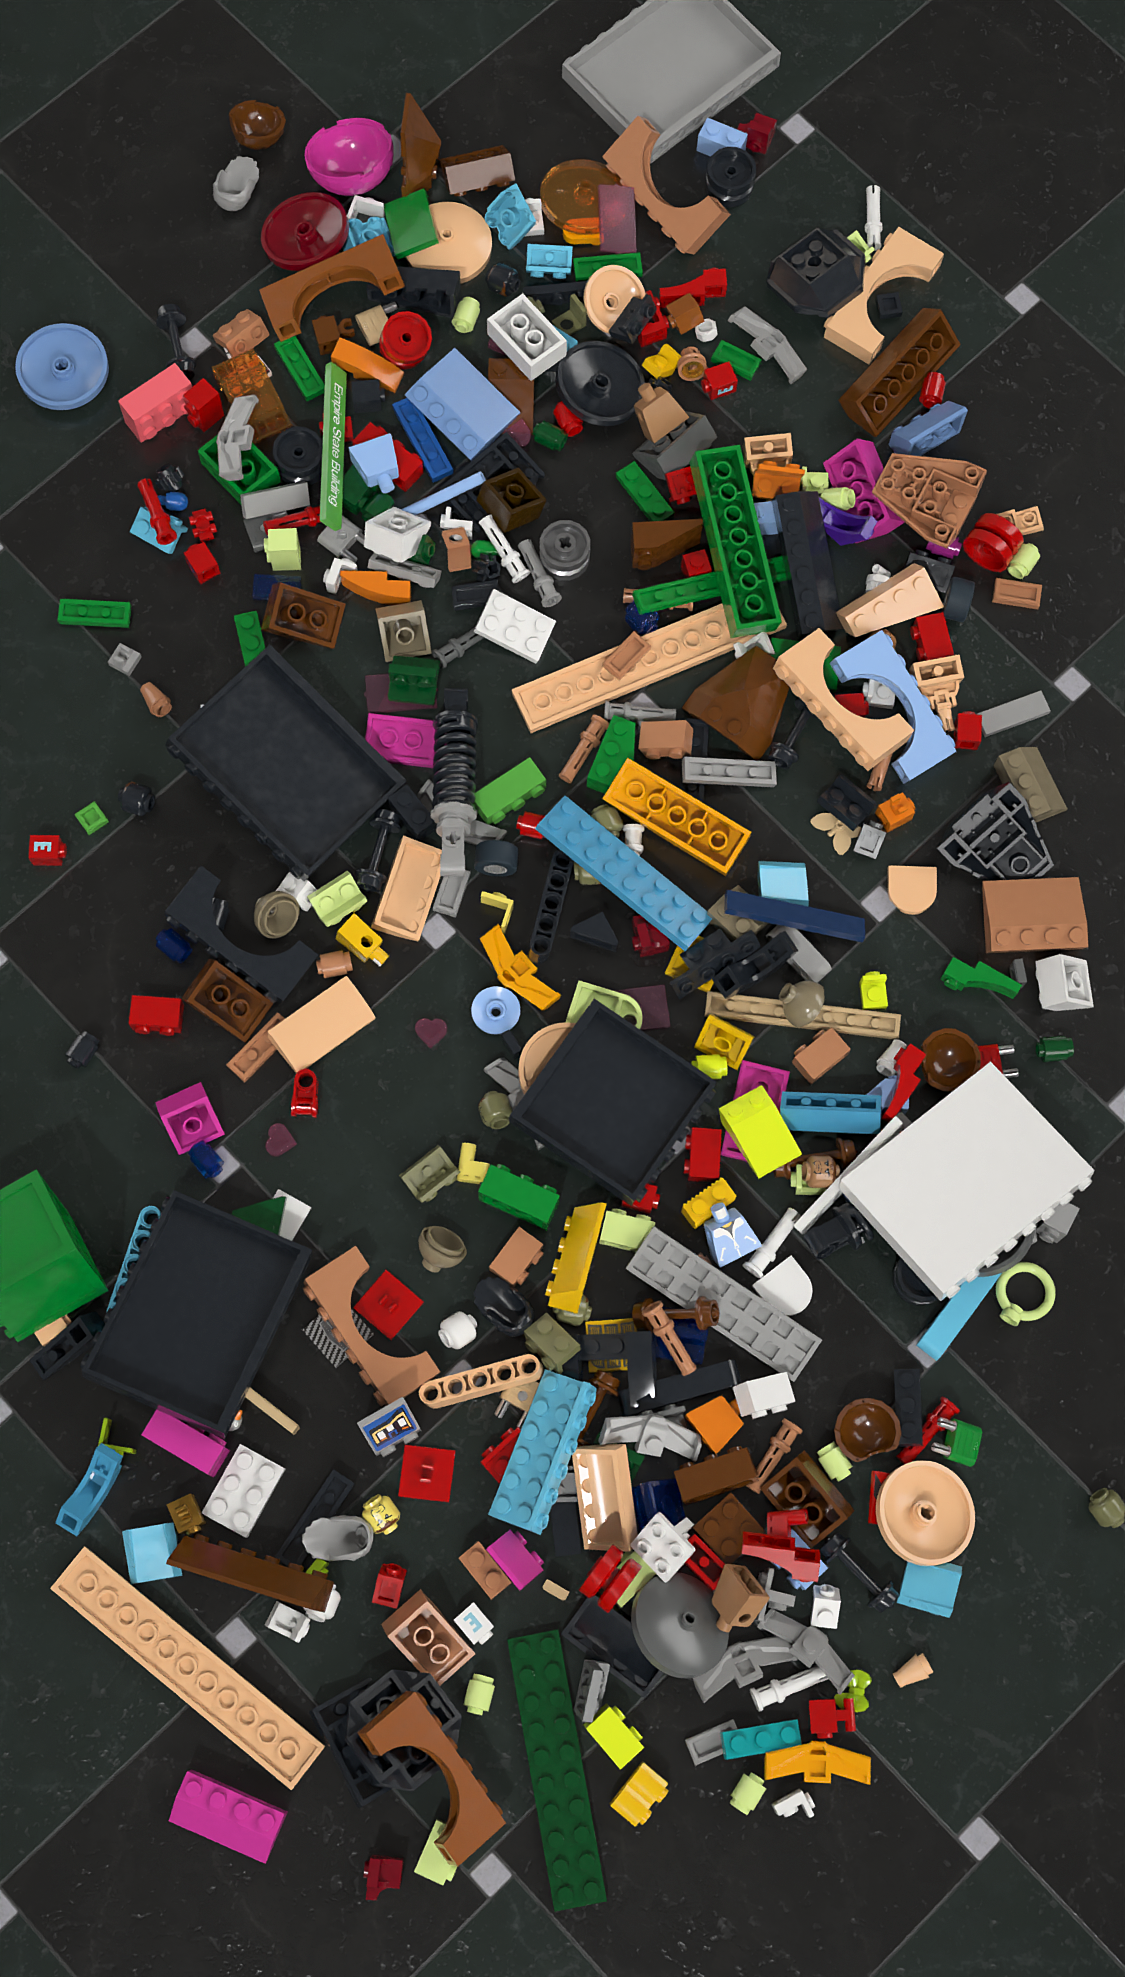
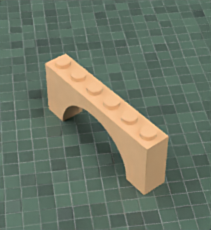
M900 227L897 228L894 234L890 233L884 242L885 246L882 250L878 249L870 267L865 266L863 292L838 310L834 316L827 318L824 324L826 328L824 338L869 365L880 351L884 336L873 327L868 317L867 301L871 294L883 283L898 277H916L929 282L941 266L944 253Z
M818 628L780 655L773 669L777 676L790 686L792 692L801 698L809 711L823 722L824 727L837 737L844 748L849 750L857 763L869 771L905 744L915 730L899 713L887 719H867L851 713L836 701L827 688L823 676L824 660L829 657L835 644Z

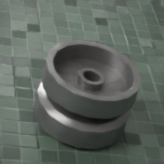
M560 520L551 523L544 529L540 537V560L548 575L557 580H572L586 571L590 561V537L580 524L571 520Z

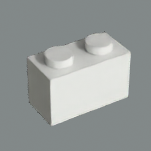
M787 1372L747 1381L733 1387L741 1417L752 1415L753 1419L767 1415L766 1411L770 1409L773 1414L787 1410V1404L795 1402Z

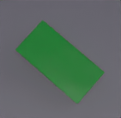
M721 340L711 357V362L717 365L730 362L735 374L750 381L762 359Z

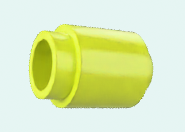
M720 1054L696 1056V1061H691V1065L712 1079H721L722 1076H727L726 1056L720 1057Z

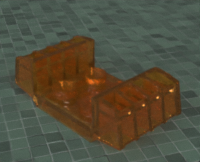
M253 348L212 366L214 378L220 390L224 391L230 405H232L235 397L256 395L259 399L246 424L251 425L254 429L253 444L291 428L292 424L283 404Z

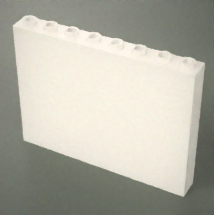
M989 1062L841 1179L839 1189L934 1295L942 1301L946 1296L949 1299L955 1296L961 1289L959 1286L965 1281L968 1283L972 1282L980 1274L978 1270L984 1265L987 1268L993 1265L999 1257L997 1255L1003 1250L1006 1252L1010 1251L1018 1243L1016 1239L1022 1234L1026 1237L1036 1229L1037 1226L1035 1224L1041 1219L1044 1222L1055 1213V1207L1059 1204L1065 1206L1074 1197L1072 1194L1076 1190L1083 1191L1092 1183L1091 1177L1094 1169L1011 1082Z

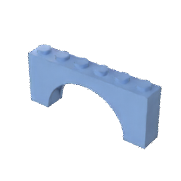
M881 630L830 662V665L841 683L856 678L872 679L888 687L901 701L905 708L909 725L915 730L907 741L903 753L892 763L893 768L904 784L957 751L954 748L955 743L953 739L944 732L941 719L934 715L930 709L928 698L922 695L917 688V680L913 675H909L906 670L904 659L892 647L893 642L891 638Z

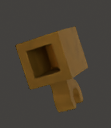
M190 1493L167 1504L179 1534L186 1533L187 1536H191L201 1531L200 1526L206 1524L193 1494Z

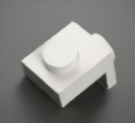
M446 507V514H441L440 528H444L445 531L464 527L468 539L472 540L473 521L452 519L451 507ZM455 534L449 538L459 541L462 539V536Z
M334 558L331 568L326 570L323 578L327 592L337 593L341 582L340 571H358L357 565L353 561L346 558Z
M765 632L759 633L744 644L740 642L733 644L736 651V659L754 646H758L771 656L775 654L770 639Z
M289 872L276 891L289 893L297 900L302 910L308 911L312 905L307 896L317 889L308 880L304 882L301 879H296Z
M827 1584L821 1586L814 1585V1598L810 1618L811 1626L837 1629L841 1603L839 1588Z
M276 1601L265 1626L299 1643L309 1630L310 1618Z

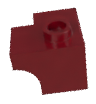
M756 113L754 119L749 123H740L737 130L748 134L746 148L753 152L766 154L775 134L777 120Z
M641 915L633 917L632 926L635 936L632 937L634 951L639 950L640 957L669 951L670 944L667 936L647 922Z
M372 1855L370 1861H365L363 1878H367L366 1900L376 1901L379 1893L386 1888L400 1889L404 1858Z

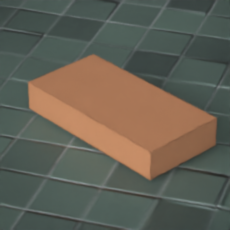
M996 578L992 602L1038 609L1042 585Z
M633 631L602 663V667L620 681L651 650V645Z

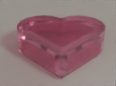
M424 1018L417 1021L415 1031L419 1038L431 1049L446 1035L447 1025L441 1019L430 1021Z
M276 1123L270 1127V1138L266 1142V1150L271 1156H280L297 1145L283 1124Z

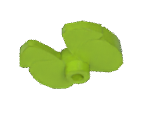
M850 1670L855 1677L848 1684L850 1687L849 1693L836 1694L834 1696L835 1702L841 1709H844L843 1699L854 1698L855 1712L866 1711L869 1707V1702L864 1696L865 1688L871 1684L872 1679L868 1673L862 1670Z

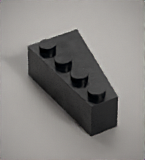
M397 267L405 287L385 296L377 286L369 282L367 284L368 301L383 304L395 302L397 307L450 318L454 317L461 298L460 271Z

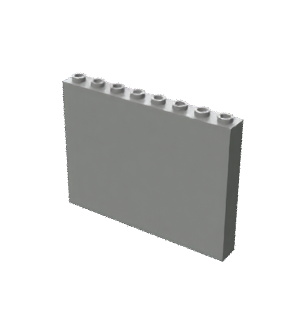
M647 0L639 8H634L623 20H618L611 29L599 34L592 43L584 45L580 52L573 57H568L562 64V78L619 136L637 116L648 119L661 134L653 147L650 158L651 164L704 124L707 118H712L778 68L781 52L728 0Z

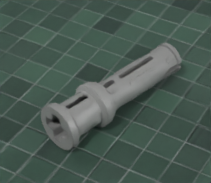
M529 539L519 543L518 548L534 579V588L536 591H539L542 597L541 603L543 607H551L557 604L562 597L560 593L556 592L553 585L554 580L550 575H547L532 541Z
M605 700L604 719L606 721L611 720L613 715L629 721H675L676 709L631 706L629 702L615 704Z

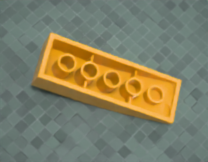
M627 758L603 797V800L724 876L728 874L751 836L749 830Z

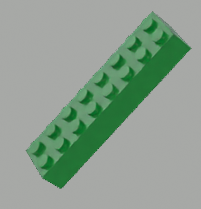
M740 445L695 451L689 463L730 638L775 631L782 623L741 447Z

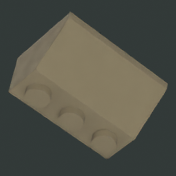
M1019 747L998 756L993 766L1002 784L1009 781L1026 799L1035 822L1067 810L1037 747Z

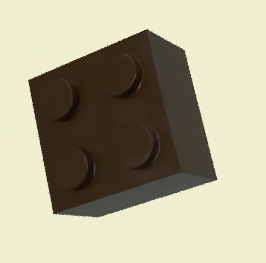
M516 468L484 481L476 501L488 515H492L495 523L505 533L538 519L545 505L546 498L520 468Z

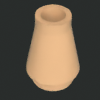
M923 1653L919 1656L915 1654L898 1671L893 1673V1676L901 1688L929 1678L928 1675L933 1673V1670Z

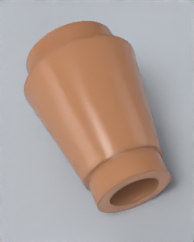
M151 682L141 687L140 691L151 714L163 717L170 712L172 708L171 700Z

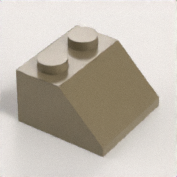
M421 600L376 608L386 662L393 661V656L416 657L432 654L425 611Z
M739 885L732 889V891L748 894ZM725 894L707 911V915L712 918L710 924L717 930L721 929L730 942H733L750 930L756 936L768 924L767 922L724 914Z

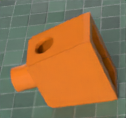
M722 1395L685 1415L686 1420L695 1432L700 1435L702 1441L712 1454H717L744 1424L738 1416L740 1410L736 1398L728 1403Z

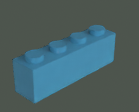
M782 1092L780 1115L788 1129L792 1131L879 1134L881 1132L882 1095Z

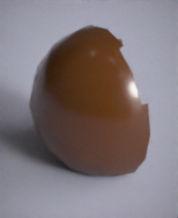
M250 100L235 105L229 112L234 136L241 145L250 149H267L274 145L284 132L286 119L284 113L277 106L274 107L267 103Z
M944 1028L935 1031L921 1045L920 1050L927 1054L921 1063L924 1077L929 1085L937 1089L954 1091L980 1069L981 1055L977 1044L967 1034L959 1030Z
M872 1398L857 1399L847 1404L838 1415L834 1429L836 1443L842 1453L854 1462H860L877 1453L896 1449L901 1437L900 1422L893 1409L884 1402Z

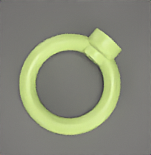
M1019 1262L1014 1267L1003 1272L996 1282L997 1300L1003 1309L1000 1317L1008 1324L1018 1326L1020 1320L1032 1321L1045 1316L1055 1301V1286L1050 1275L1040 1266L1029 1262ZM1029 1272L1036 1275L1042 1281L1045 1287V1299L1038 1308L1031 1311H1023L1018 1305L1010 1303L1006 1295V1284L1014 1274Z

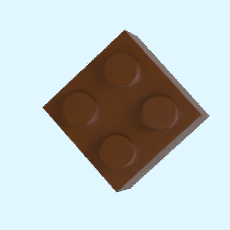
M731 1492L691 1528L724 1564H732L742 1554L743 1531L761 1534L766 1532Z

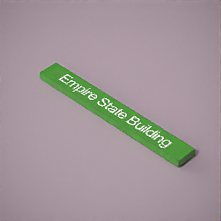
M330 362L325 366L320 521L332 530L337 531L342 527L347 373L333 362Z

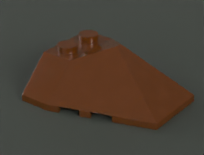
M406 93L401 126V157H403V166L401 167V175H403L402 197H406L423 188L425 191L432 188V180L437 179L438 166L435 165V161L439 160L441 147L440 138L411 93Z
M754 646L696 688L682 709L695 719L702 720L736 744L739 750L753 760L759 761L773 741L790 686L780 679L773 669L777 660L758 646Z

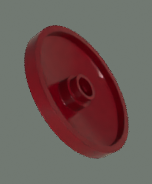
M318 192L299 194L285 200L269 214L262 227L261 243L268 258L275 265L286 270L301 271L331 258L339 252L349 233V220L343 206L334 197Z

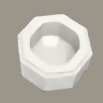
M708 318L704 319L705 322L695 327L697 339L703 342L711 341L718 335L716 322Z

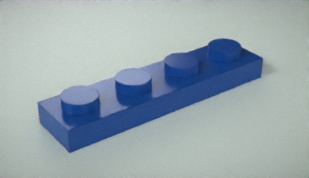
M407 398L392 404L398 420L417 455L422 459L423 466L432 482L434 483L453 474V468L423 413Z

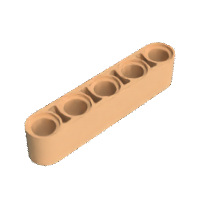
M526 1354L428 1381L420 1387L419 1397L430 1408H441L535 1382L542 1377L544 1368L534 1355ZM536 1363L534 1372L525 1373L527 1364ZM506 1369H510V1378L501 1380V1373ZM481 1376H486V1384L482 1387H477V1379ZM456 1383H462V1390L457 1394H452V1387ZM433 1389H437L438 1395L436 1399L429 1401L428 1393Z

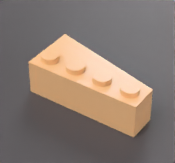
M913 563L889 578L886 582L881 583L843 607L836 614L845 631L854 637H858L943 608L944 606L925 568Z

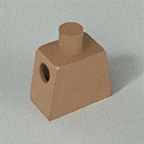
M645 383L638 388L642 399L635 403L634 408L643 433L651 442L656 443L689 418L686 412L665 389L657 387L653 390L650 383Z
M725 1564L714 1592L712 1604L720 1613L716 1626L724 1632H730L732 1626H750L770 1598L746 1566Z

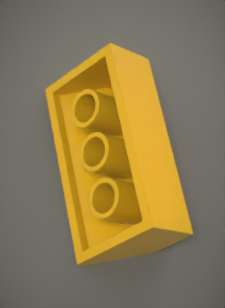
M601 1202L575 1207L572 1217L567 1216L564 1230L568 1231L567 1237H561L558 1252H561L562 1255L560 1260L555 1259L552 1274H556L554 1282L549 1281L545 1294L550 1296L548 1306L578 1313L601 1229L606 1203Z

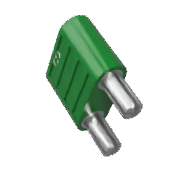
M940 1417L937 1420L940 1421L937 1422V1425L948 1429L944 1445L934 1442L932 1446L935 1447H931L932 1451L943 1454L945 1459L972 1467L977 1459L982 1429L957 1419L948 1420Z

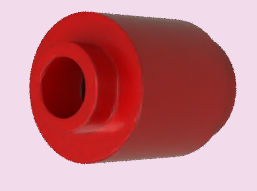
M930 372L923 379L919 401L926 408H932L934 405H941L946 384L942 374Z
M562 401L555 406L553 414L560 428L569 437L577 435L583 430L582 419L574 415Z
M525 811L524 815H519L516 829L520 830V835L543 839L544 836L535 828L545 816Z

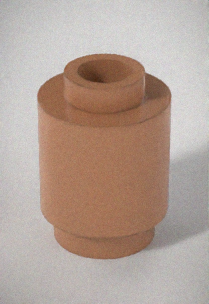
M341 950L321 954L320 960H316L318 974H324V978L345 975L347 971L353 970L349 951L343 952Z

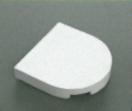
M792 1255L751 1286L760 1298L787 1316H793L802 1312L812 1297L810 1279Z

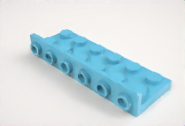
M545 1369L488 1515L541 1535L542 1530L548 1524L550 1509L557 1501L560 1483L567 1475V1465L570 1457L577 1449V1439L580 1431L586 1425L588 1410L595 1402L596 1387L588 1382H580Z

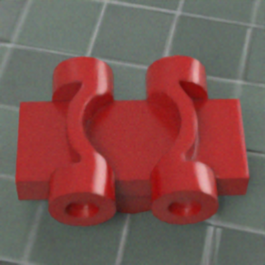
M206 509L192 512L193 516H190L189 520L191 526L196 525V528L192 529L194 537H199L201 542L214 539L213 533L217 532L215 523H209V521L213 520L211 511L206 512Z

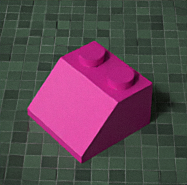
M201 1082L155 1102L160 1117L179 1155L225 1135Z
M509 1530L491 1544L486 1551L518 1590L521 1591L544 1571L541 1567L544 1562L535 1551L531 1554L524 1547L527 1541L518 1531L513 1533Z

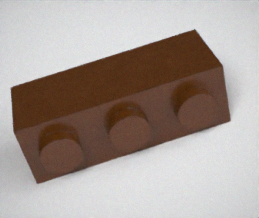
M742 1446L733 1447L727 1450L728 1454L719 1457L718 1454H713L703 1458L704 1462L695 1465L693 1462H689L679 1466V1470L674 1471L683 1502L689 1505L758 1482L759 1479L748 1448H742Z

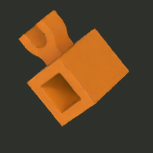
M902 792L878 805L875 814L888 833L912 820L915 814V806L912 800L906 798Z

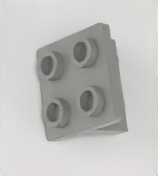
M766 1568L764 1572L759 1573L757 1581L770 1597L768 1608L786 1611L787 1607H794L796 1596L770 1590L774 1569ZM767 1603L754 1621L762 1622L764 1620Z

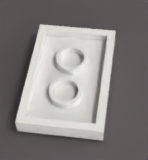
M493 589L473 632L536 664L556 621Z
M240 1444L203 1509L202 1514L248 1538L283 1475L285 1468Z

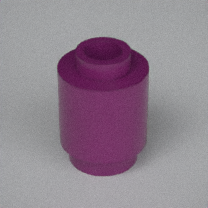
M957 537L946 549L928 541L926 549L931 550L932 554L952 559L953 555L958 556L962 543L958 542L959 537Z

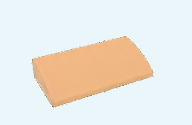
M406 836L401 838L370 928L397 937L419 941L440 879L441 849Z
M345 976L268 1031V1039L297 1074L298 1071L311 1066L375 1020L376 1017L349 978Z
M626 1444L577 1447L572 1458L584 1549L608 1551L612 1544H614L622 1551H631L633 1548L630 1544L638 1534Z

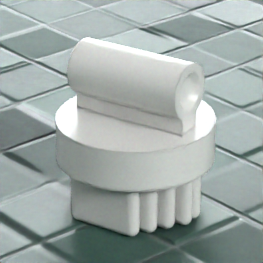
M875 564L872 568L873 574L867 576L865 592L867 593L881 583L886 582L890 578L891 573L879 564Z

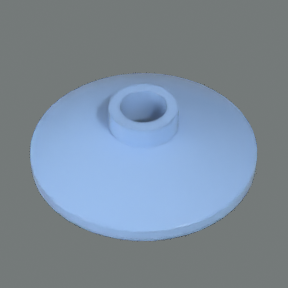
M498 986L489 987L482 990L475 997L471 1008L472 1017L475 1024L482 1031L489 1034H502L507 1030H511L518 1022L520 1004L517 997L510 990ZM498 1009L501 1013L499 1016H493L491 1014L492 1010Z

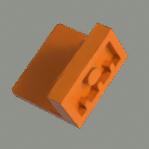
M763 461V464H759L754 469L752 497L772 500L776 495L799 491L800 480L805 475V470L800 469V465L786 464V466L780 467L777 466V462Z

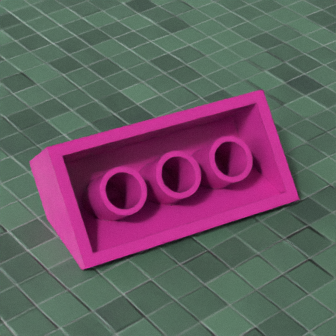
M857 438L823 463L833 488L847 487L855 493L856 501L854 507L844 512L858 516H873L878 521L873 529L874 533L869 539L888 534L904 523L899 516L872 494V490L884 470L873 442Z
M191 1769L187 1771L177 1793L169 1822L266 1864L288 1811Z

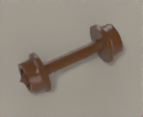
M839 1137L836 1138V1150L801 1155L773 1170L775 1178L785 1177L788 1180L791 1178L790 1167H796V1164L802 1165L810 1156H830L834 1160H838L841 1170L844 1171L856 1159L858 1150L855 1149L852 1140H841Z
M705 1296L697 1298L695 1308L663 1309L669 1319H695L700 1330L716 1326L719 1322L720 1313L717 1301L707 1299ZM646 1298L643 1302L634 1304L632 1318L636 1328L645 1329L646 1331L653 1330L649 1319L642 1314L644 1308L654 1303L652 1298Z
M597 1370L594 1377L588 1379V1383L597 1388L596 1399L588 1410L587 1422L584 1429L580 1431L577 1447L590 1445L582 1439L605 1394L607 1393L615 1397L619 1395L617 1390L621 1382L613 1377L612 1372L605 1373Z

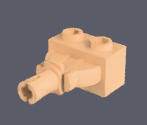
M791 433L744 438L745 468H749L754 476V469L759 464H763V461L777 462V466L780 467L791 464L793 457Z
M960 655L913 663L909 673L917 680V688L921 694L928 698L930 709L932 711L935 710L937 716L941 719L944 732L955 730L951 708L957 706L956 695L959 690V683L964 678Z

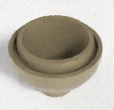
M275 891L259 898L254 910V922L257 929L268 938H279L286 935L292 930L298 920L299 904L292 895L283 891Z
M802 981L795 985L788 983L779 994V1000L783 1002V1011L786 1019L795 1027H802L811 1023L820 1013L825 998L823 986L814 981Z
M440 1226L426 1227L419 1236V1250L424 1258L422 1264L431 1272H439L441 1268L456 1266L461 1263L467 1254L462 1239L447 1228Z

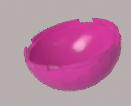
M366 118L343 119L337 121V125L325 130L323 127L312 136L305 149L306 165L313 179L326 190L344 196L363 194L378 186L387 176L394 157V145L391 135L382 124Z

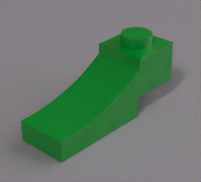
M954 957L940 979L952 990L958 989L962 991L964 987L984 988L1001 993L1014 999L1022 986L1020 983L980 961L975 968H972Z

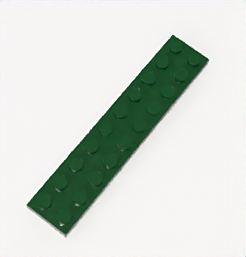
M559 1630L507 1639L554 1912L606 1902V1892Z

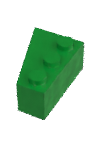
M613 715L588 774V788L606 794L627 758L634 761V722Z

